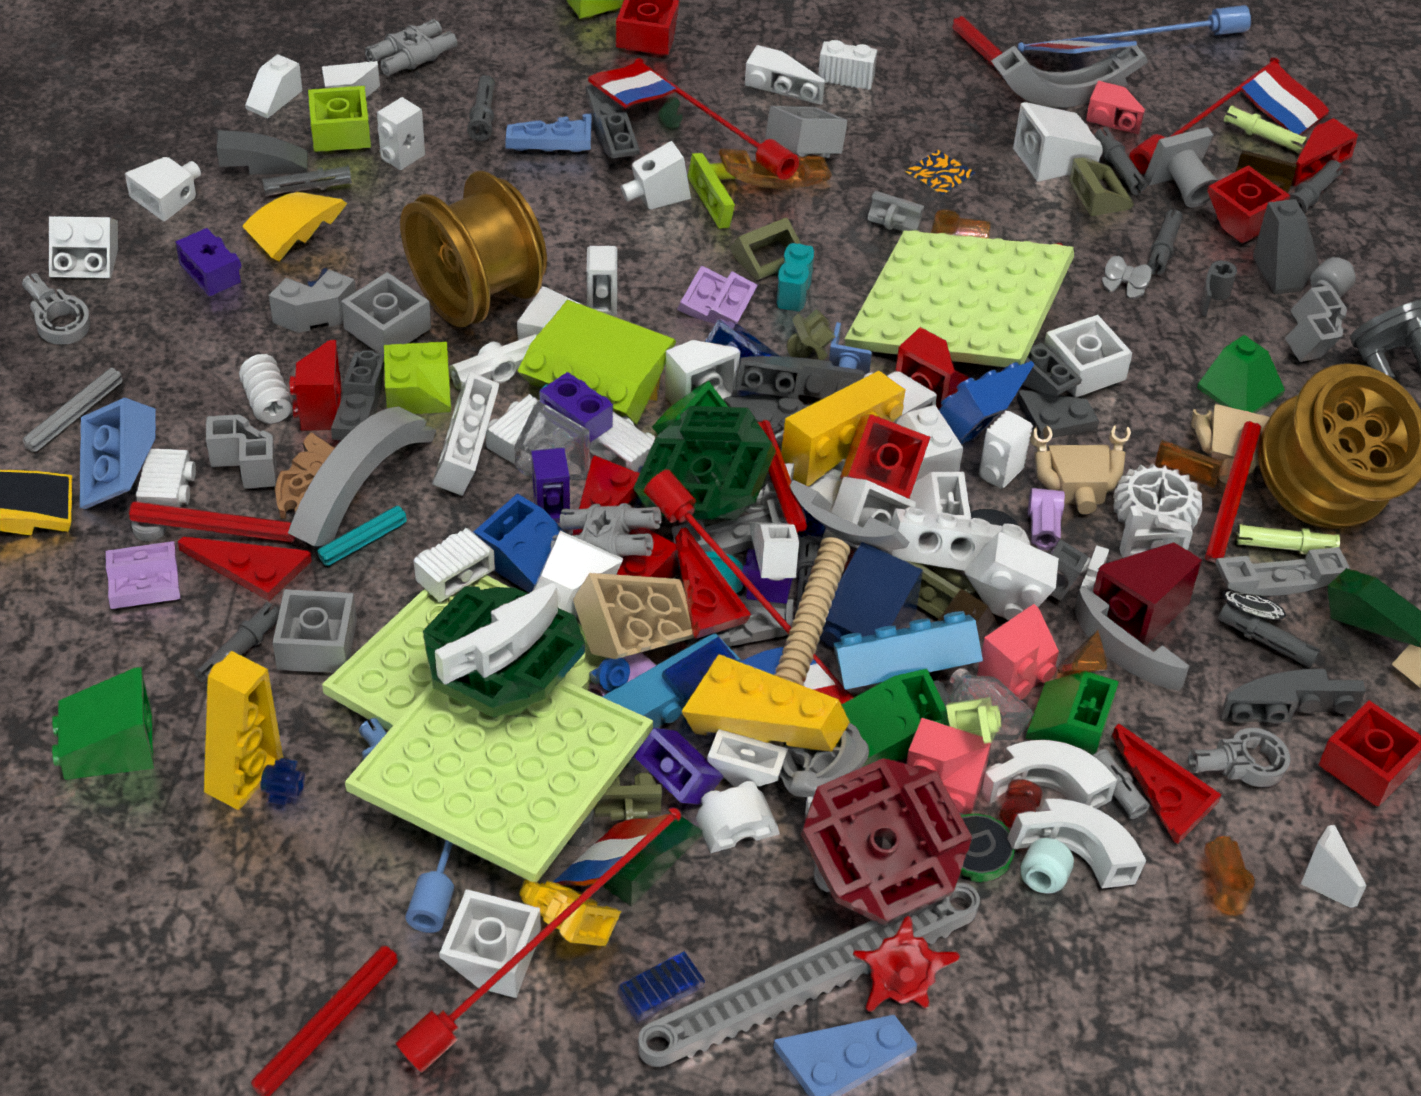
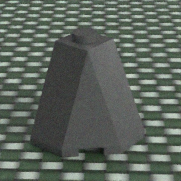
M1296 199L1268 202L1253 254L1254 260L1274 295L1301 292L1311 274L1319 267L1307 218Z

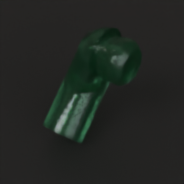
M676 97L668 98L658 113L660 119L668 128H677L683 120L682 113L679 116L676 114L680 107V101Z

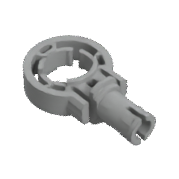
M36 273L31 274V277L36 281L35 283L29 276H26L22 281V286L34 299L30 304V308L35 315L39 335L47 342L58 345L71 344L82 339L90 329V317L86 304L77 297L66 295L62 289H58L56 294L53 288L49 289ZM71 314L76 317L74 322L65 327L56 326L55 331L50 323L59 316Z
M1260 728L1242 729L1235 734L1233 739H1220L1217 749L1190 750L1188 754V766H1196L1190 768V771L1193 773L1220 771L1223 776H1228V779H1241L1243 782L1256 787H1270L1277 784L1290 765V753L1283 741L1273 733ZM1258 745H1261L1260 751L1268 756L1271 765L1262 767L1255 763L1256 760L1249 755L1246 748L1256 749Z

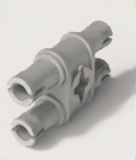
M432 19L422 25H409L405 30L386 35L383 41L366 47L365 55L369 62L380 61V67L388 77L404 69L413 70L417 65L429 60H436L438 54L457 47V39L451 31L442 34L439 22L436 19Z
M622 503L619 506L593 504L588 509H563L561 511L562 514H560V525L563 530L583 529L580 535H574V537L621 558L629 555L650 556L651 550H653L652 536L650 534L629 535L632 529L638 528L658 529L660 527L659 523H661V511L658 507L632 508L626 503ZM558 535L552 537L554 541H551V549Z

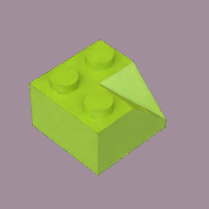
M365 85L308 90L314 152L371 147Z
M447 342L384 345L387 408L401 407L413 414L451 412Z

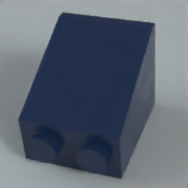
M862 542L838 583L823 632L819 637L820 640L834 647L833 643L840 642V637L843 635L861 633L862 637L874 635L875 629L880 627L896 626V630L906 628L916 615L923 569Z

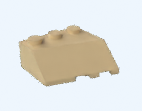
M589 573L573 599L590 652L594 655L619 659L695 638L692 632L685 591L680 579Z

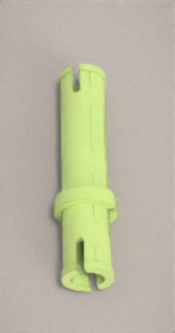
M1233 105L1230 106L1227 112L1237 116V118L1225 115L1224 122L1246 130V134L1252 135L1254 133L1295 151L1297 154H1301L1304 147L1295 144L1294 141L1306 145L1308 139L1261 119L1259 114L1254 113L1251 115Z
M1239 524L1237 528L1239 532L1236 534V545L1299 551V554L1307 555L1309 550L1340 547L1339 534L1313 533L1309 531L1310 529L1302 528L1301 531Z

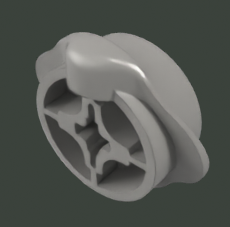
M849 723L832 752L791 747L786 744L785 748H788V752L779 776L791 794L798 797H810L814 795L817 786L862 768L869 755V746L861 737L859 730Z

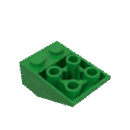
M928 669L893 676L842 704L850 723L859 730L861 737L869 746V755L862 767L883 758L893 761L907 759L909 748L922 718L950 726L947 709Z

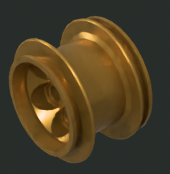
M474 171L465 182L463 199L447 205L434 195L422 194L414 202L407 204L403 208L400 217V232L410 269L426 299L429 300V303L436 312L450 324L456 327H465L471 323L478 324L482 322L489 312L490 295L503 289L521 299H531L540 291L547 268V251L544 237L528 202L508 181L497 178L486 171Z
M1336 364L1326 367L1310 377L1298 395L1287 399L1278 406L1264 426L1258 445V459L1263 479L1275 499L1288 512L1308 524L1325 529H1344L1364 523L1378 515L1386 507L1390 499L1407 493L1420 482L1421 409L1402 385L1379 370L1359 364Z

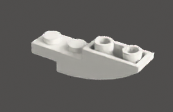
M554 582L535 589L510 603L503 604L491 611L492 624L479 628L475 632L435 650L437 676L444 685L476 669L483 678H486L501 670L527 651L543 635L558 612L557 586Z

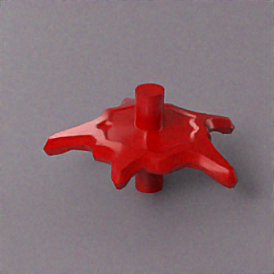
M910 916L904 918L897 934L894 937L885 938L878 949L874 951L856 950L852 954L855 958L870 964L873 986L865 1006L868 1012H873L883 1001L889 998L899 1004H906L913 1000L922 1008H928L930 1002L927 990L936 982V972L960 959V955L957 952L932 951L923 937H915L913 933V920Z

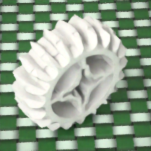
M1153 463L1149 468L1139 465L1136 470L1129 469L1128 473L1118 481L1113 495L1114 512L1117 513L1118 522H1124L1126 525L1130 506H1138L1189 522L1191 529H1194L1202 512V493L1198 491L1197 483L1190 482L1189 475H1179L1178 469L1174 471L1168 470L1166 464L1162 468H1157Z

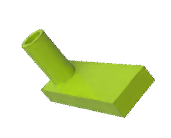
M692 153L687 175L689 181L718 228H730L735 204L720 180L737 179L740 175L739 164L736 161L709 164L703 153Z

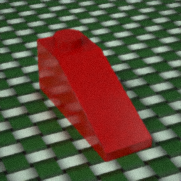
M1335 118L1317 125L1296 162L1297 167L1292 185L1295 187L1312 178L1330 160L1341 163L1351 158L1358 134Z

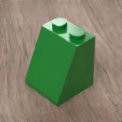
M142 667L130 669L58 700V715L52 717L53 733L55 738L58 737V744L52 745L54 766H61L65 780L154 769L152 708Z

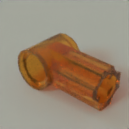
M942 209L935 213L931 233L989 239L990 222L960 218L956 212Z
M1230 836L1217 837L1212 842L1206 843L1204 849L1216 888L1215 905L1224 914L1238 916L1246 912L1255 886V878L1245 867L1238 842L1233 841Z

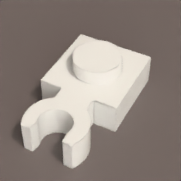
M1096 545L1092 558L1088 557L1080 573V576L1085 577L1081 587L1085 586L1093 592L1098 568L1106 563L1109 549Z

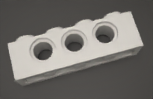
M472 372L469 373L456 401L432 482L433 485L463 496L476 470L500 383Z
M908 507L906 510L895 508L891 527L896 528L910 543L907 548L888 550L890 555L903 561L965 571L968 565L999 531L1029 545L1030 541L1025 531L1014 524L999 526L979 518H973L969 521L958 519L949 513L933 515L914 507ZM923 533H933V535L927 539L919 538ZM957 538H965L960 544H952Z

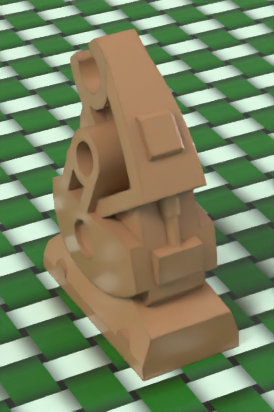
M312 432L303 441L304 452L296 455L291 461L292 466L289 470L280 471L274 491L281 519L287 518L286 512L290 509H294L296 513L316 473L335 449Z

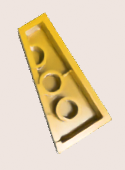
M878 370L785 418L781 454L785 464L794 463L792 479L809 487L840 463L842 459H845L862 416L872 414L891 422L901 416L904 409L903 403L906 389Z
M231 651L221 662H217L212 667L208 675L204 792L240 810L281 764L284 758L268 669Z
M718 654L681 711L694 734L707 735V732L717 733L718 729L767 743H770V741L786 742L787 746L829 752L833 751L850 723L839 699Z

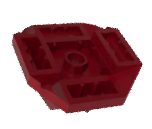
M885 758L817 786L801 832V836L835 902L882 925H887L951 896L955 890L972 840L967 826L937 771L925 768L918 769L905 763ZM882 837L890 843L891 848L882 849L878 847L874 838Z

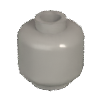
M1337 257L1326 259L1311 274L1310 278L1312 288L1332 285L1340 298L1354 286L1356 280L1352 264L1345 259Z

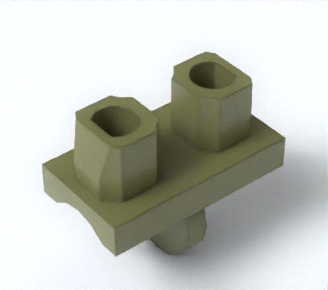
M815 309L806 318L798 313L792 319L798 333L790 336L786 344L789 355L791 357L806 358L812 353L814 348L818 359L824 360L828 356L825 346L836 338L834 332L828 327L830 325L828 319L818 309Z
M639 773L634 776V785L620 786V776H617L595 805V817H611V821H626L629 819H648V815H661L662 786L661 784H656L655 777L651 773Z

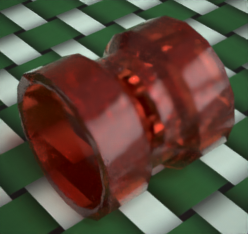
M1012 780L1008 784L1005 794L1006 801L1002 803L999 813L1002 823L1012 828L1017 814L1028 811L1037 812L1036 809L1040 807L1043 797L1042 789L1029 780Z

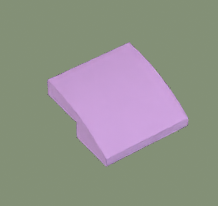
M701 265L677 310L714 324L736 326L758 285L732 271L729 277L725 278Z
M174 541L106 551L108 599L111 609L180 599Z

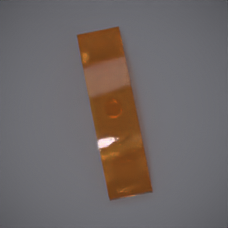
M719 150V156L725 170L729 174L745 183L772 189L801 188L829 180L832 176L824 157L798 156L799 166L795 174L789 179L781 180L759 165L757 161H751L747 151Z

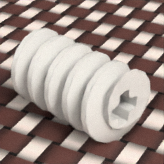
M258 354L247 359L240 367L239 377L254 416L259 421L269 424L284 420L292 412L293 405L290 402V394L280 374V369L277 367L276 360L268 354Z

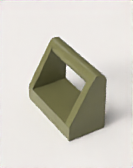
M1085 157L1073 159L1069 182L1090 216L1125 211L1133 207V201L1111 167ZM1105 179L1112 191L1104 189L1099 180Z
M786 217L739 236L729 249L734 258L755 280H760L779 272L780 267L784 264V257L760 267L752 252L753 250L779 241L785 248L791 243L801 244Z
M908 561V563L923 569L918 606L938 619L960 589H963L978 600L981 598L968 578L954 569Z

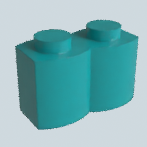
M791 243L786 248L784 264L780 267L778 274L776 303L779 309L799 312L804 308L807 290L812 283L814 249L812 246Z

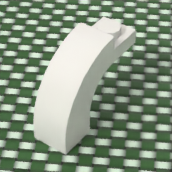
M1031 740L1006 748L1003 764L997 763L985 773L981 794L991 804L1023 787L1045 786L1059 791L1071 801L1098 808L1112 800L1117 779L1103 763L1078 747L1051 740Z
M1045 799L1040 812L1028 811L1017 814L1007 837L1012 849L1029 848L1031 843L1040 838L1057 839L1088 862L1101 888L1135 885L1146 863V859L1138 844L1122 825L1094 807L1071 800Z

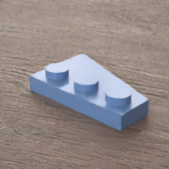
M592 113L582 114V120L569 121L568 117H560L553 124H546L540 120L509 124L506 129V148L517 151L541 149L548 152L556 149L570 150L572 152L591 150Z
M890 1015L775 1039L773 1048L808 1096H841L916 1053L917 1043L896 1016Z

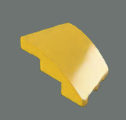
M294 192L279 197L260 208L242 227L273 259L280 262L297 239L306 243L323 221L331 225L347 203L338 198Z

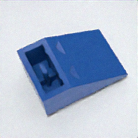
M1032 361L1019 365L1018 362L1012 363L999 373L996 370L989 371L976 381L973 378L966 379L956 387L958 391L955 394L948 396L940 403L942 405L939 409L940 413L961 444L974 440L1008 408L1033 368L1034 363Z
M517 493L473 533L494 550V571L530 593L533 591L550 554L551 541H554L552 537L558 535L560 531H565L543 508Z

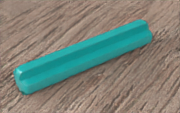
M394 506L318 549L320 561L325 566H330L403 525L407 521L405 511L400 506Z

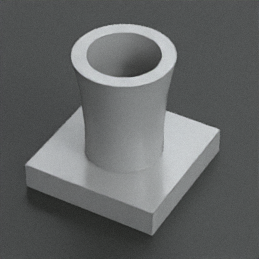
M1205 127L1159 139L1144 176L1148 185L1174 179L1181 191L1186 206L1198 207L1210 201L1211 199L1207 191L1208 186L1219 181L1202 163L1213 137L1210 129Z

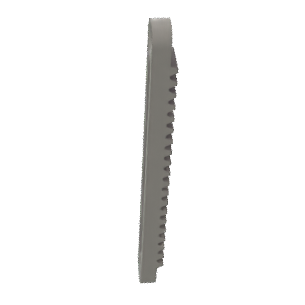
M957 882L951 896L907 915L913 920L914 936L923 937L931 945L941 936L944 939L947 938L952 931L969 924L975 919L979 909L980 896L972 886ZM956 897L964 898L969 902L970 907L965 910L955 909L950 904V900ZM906 916L887 925H882L872 920L647 1024L639 1033L638 1052L640 1058L645 1063L655 1067L668 1065L685 1056L691 1058L700 1049L706 1051L711 1044L716 1043L719 1045L728 1036L732 1039L741 1030L749 1031L753 1024L762 1025L768 1017L774 1019L781 1011L787 1013L796 1004L802 1006L809 998L815 1000L822 992L830 993L836 985L842 987L849 979L855 981L862 973L870 974V964L855 958L852 955L853 952L856 950L874 951L878 949L885 938L894 937L897 934ZM653 1037H663L669 1042V1046L664 1051L657 1052L651 1050L647 1046V1042Z

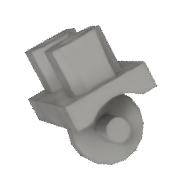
M875 191L872 195V204L867 220L882 224L890 230L894 228L901 231H918L924 206Z

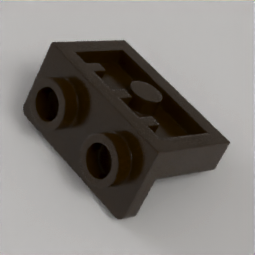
M1245 150L1241 152L1236 171L1249 165L1289 194L1297 167L1295 163Z

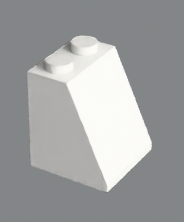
M1027 102L1021 103L1013 149L1037 182L1070 175L1073 159L1085 157L1099 162L1103 152L1101 142L1095 138L1088 125L1082 121L1077 113Z

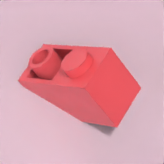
M1098 80L1090 98L1086 121L1139 135L1145 109L1125 87Z

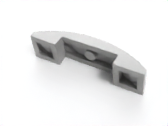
M792 480L790 487L799 503L819 523L839 538L858 546L864 542L879 550L907 548L910 543L896 528L873 517H869L862 528L829 512L832 504L818 491Z
M778 498L767 500L769 509L739 517L736 521L729 520L705 527L703 519L697 520L726 554H734L754 548L750 522L787 523ZM800 504L801 509H802L803 514H804V517H805V521H806L807 519H806V515H805V512H804V508H803V506ZM690 523L671 528L675 544L676 535L681 528L686 527L704 552L714 551Z
M1339 547L1309 550L1306 558L1299 560L1252 564L1248 556L1217 558L1215 562L1227 588L1240 593L1258 596L1288 595L1318 589L1329 585L1346 568L1350 569Z
M1085 586L1079 589L1074 613L1087 637L1104 655L1121 668L1145 681L1177 691L1183 688L1189 669L1187 663L1163 645L1156 651H1151L1107 617L1109 604Z

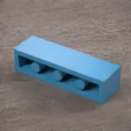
M959 611L945 614L942 621L931 623L930 619H919L911 621L908 628L896 630V626H885L875 629L874 635L862 637L861 633L843 635L840 637V642L833 643L841 684L847 690L884 682L893 676L922 669H928L929 672L981 662L983 657L976 620L971 615L965 616V612Z
M713 633L602 697L653 720V728H658L665 723H672L677 720L692 696L684 687L683 681L684 683L687 682L691 689L695 691L702 680L698 671H707V667H711L714 662L713 660L716 659L719 653L738 662L740 658L716 633ZM676 687L680 688L687 697V700L684 701L675 690Z

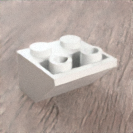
M49 216V277H112L118 252V220L110 217Z
M930 472L915 482L910 496V500L917 502L915 508L921 509L927 514L949 513L958 519L971 521L964 472ZM923 533L919 538L927 539L931 537L933 533ZM957 538L952 544H960L965 538Z

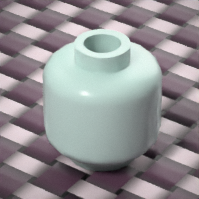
M1040 838L1034 841L1029 846L1021 862L1020 874L1023 881L1031 889L1040 893L1051 894L1058 892L1065 886L1073 869L1074 858L1071 850L1057 839Z

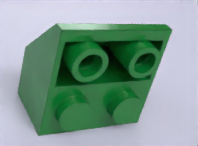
M1082 671L1045 682L1026 738L1070 744L1093 756L1098 751L1119 681L1088 671Z

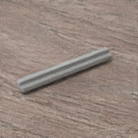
M114 368L106 370L24 436V446L33 453L39 451L120 385L123 381L122 374Z

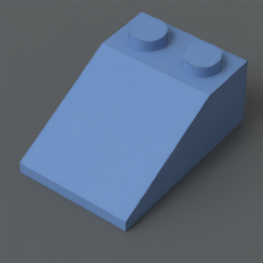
M124 397L81 417L80 508H90L130 491L155 441V408Z

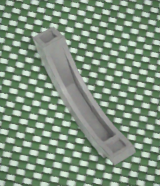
M1014 45L991 62L1006 83L1020 97L1037 105L1057 108L1089 103L1098 80L1125 87L1128 85L1125 77L1147 64L1148 60L1141 49L1134 45L1121 47L1101 61L1082 69L1069 72H1047L1028 64L1027 60Z
M401 407L387 408L368 417L347 434L322 464L298 506L288 533L313 546H323L333 541L351 501L372 471L385 458L403 446L412 443L432 442L436 430L427 426V421L424 418Z

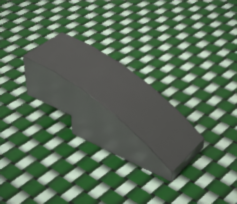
M218 130L216 149L219 167L248 166L250 175L306 173L308 170V151L301 147L257 133Z

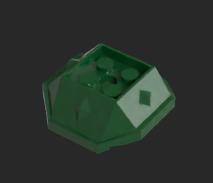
M689 406L680 415L681 419L669 425L655 438L633 489L645 508L657 507L644 493V489L657 474L664 470H670L696 499V503L693 506L695 511L692 514L696 521L699 519L736 521L746 506L756 502L776 450L749 408Z
M464 586L423 630L424 646L433 688L493 718L503 714L517 717L531 704L546 699L585 653V641L583 635H581L575 615L558 608L557 614L543 635L516 660L486 678H483L476 669L444 685L437 676L435 650L447 643L465 637L479 628L492 624L491 611L528 594L517 588L494 587L481 590L478 586Z

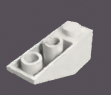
M759 45L755 47L746 62L745 86L822 105L824 79L783 51Z
M750 522V531L761 578H769L776 581L785 578H796L799 539L795 525Z

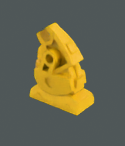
M527 879L524 880L519 891L520 897L526 905L540 908V916L544 918L543 921L547 924H550L582 894L551 881L539 884ZM589 898L562 922L557 929L560 930L559 932L565 940L571 943L606 946L622 911L609 906H597L598 902Z

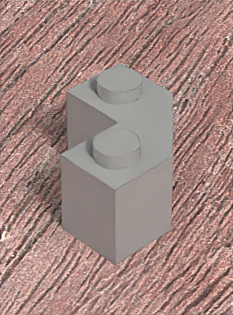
M328 270L313 287L285 278L269 295L273 323L298 333L310 331V326L328 323L329 327L341 325L343 323L341 301L356 292L355 279L332 270Z
M1332 285L1311 288L1290 310L1297 321V325L1285 339L1300 362L1321 358L1343 336L1344 328L1341 327L1342 320L1346 317L1347 308Z
M240 414L207 416L206 443L211 467L240 465L243 488L276 486L277 461L273 435L265 430L258 431L249 424L248 419Z

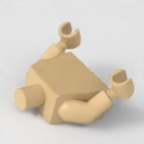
M1215 404L1213 413L1208 410L1206 415L1198 414L1196 412L1197 409H1193L1191 427L1195 429L1202 451L1209 454L1208 462L1211 465L1221 467L1220 481L1224 483L1228 481L1243 426L1247 421L1261 425L1249 473H1253L1255 467L1260 466L1258 445L1262 430L1270 418L1269 416Z
M1116 425L1112 428L1109 440L1113 444V450H1110L1109 445H1048L1047 450L1046 443L1053 436L1051 428L1046 426L1043 429L1044 439H1040L1035 427L1030 433L1029 439L1032 445L1037 447V452H1034L1038 480L1048 490L1064 491V505H1077V510L1081 514L1094 512L1097 504L1105 502L1106 494L1114 491L1118 481L1123 476L1126 454L1123 451V445L1130 438L1131 431L1129 427L1126 428L1125 438L1123 439L1115 436Z

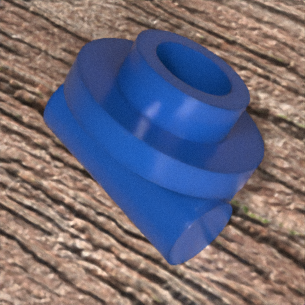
M606 658L598 668L589 672V676L595 685L599 684L602 688L613 691L627 683L630 676V666L623 658Z

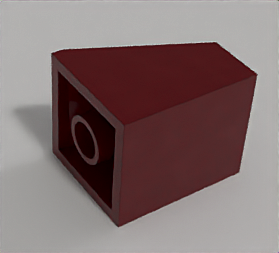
M1175 542L1102 564L1098 568L1093 593L1109 604L1107 617L1146 646L1189 605L1202 559Z

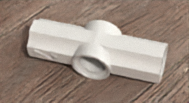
M534 334L504 346L498 342L488 343L481 348L477 356L449 366L454 386L458 391L461 390L470 372L489 380L493 379L498 383L506 382L514 376L531 342L537 335Z

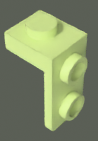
M991 697L948 703L946 705L950 727L983 737L984 744L992 743L996 733L999 732V727H1002L998 705L992 706Z

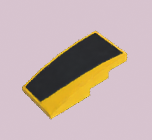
M0 470V531L32 536L34 527L69 532L72 510V475L41 471Z

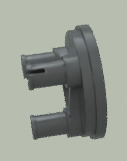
M1421 300L1388 310L1367 321L1350 335L1353 347L1358 348L1362 360L1367 361L1369 367L1394 378L1395 375L1392 373L1384 353L1392 348L1407 346L1408 349L1412 350L1421 372Z

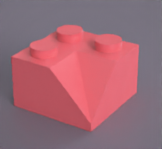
M1035 604L984 637L982 647L983 661L979 662L976 682L1004 707H1007L1016 699H1024L1033 687L1040 682L1045 683L1049 681L1057 670L1056 661L1059 650L1040 609Z
M922 718L909 748L906 764L918 769L925 768L937 771L958 812L965 815L972 814L983 785L991 743L984 744L983 737Z

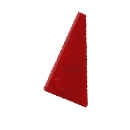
M594 456L591 460L579 509H588L593 504H600L601 506L629 504L637 495L633 488L640 473ZM583 529L573 530L572 536L580 535Z
M686 527L681 528L675 537L694 637L700 638L747 623L752 614Z
M184 536L177 541L179 551L267 601H271L312 562L311 553L307 550Z
M1118 723L1111 735L1113 741L1173 841L1179 844L1219 803L1222 794Z

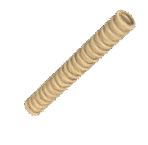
M824 538L820 543L817 557L814 560L811 574L808 577V583L805 586V592L801 597L802 601L799 603V609L792 622L789 637L785 642L786 646H784L782 651L783 655L779 659L780 664H778L774 674L804 686L803 682L807 678L810 664L813 661V655L817 649L816 646L820 640L819 637L823 632L829 609L832 606V600L835 597L838 583L841 580V574L844 571V565L850 553V547L847 543L838 538ZM770 741V744L783 747L784 742Z

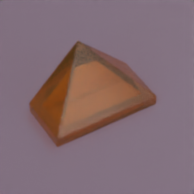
M1161 440L1154 465L1162 468L1166 464L1168 470L1174 471L1178 469L1179 475H1189V479L1215 488L1223 462Z
M1098 630L1057 667L1058 674L1082 671L1095 673L1107 670V660Z

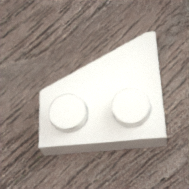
M1130 506L1119 550L1122 558L1172 542L1188 550L1193 532L1189 522L1138 506Z

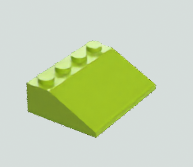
M567 299L531 342L517 372L529 384L539 388H543L546 384L552 383L566 372H569L577 379L584 381L595 392L608 398L613 404V411L621 417H628L633 424L637 425L666 365V351L674 348L676 340Z

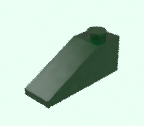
M1346 568L1327 586L1331 619L1421 648V610L1378 578Z
M682 816L679 822L675 819L610 878L603 887L632 907L700 838L703 830Z

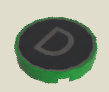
M977 813L961 815L972 836V840L959 876L961 877L963 874L966 877H971L970 881L985 882L995 880L1005 874L1013 861L1015 849H1012L1007 838L1010 833L1008 828L1002 822L988 815Z

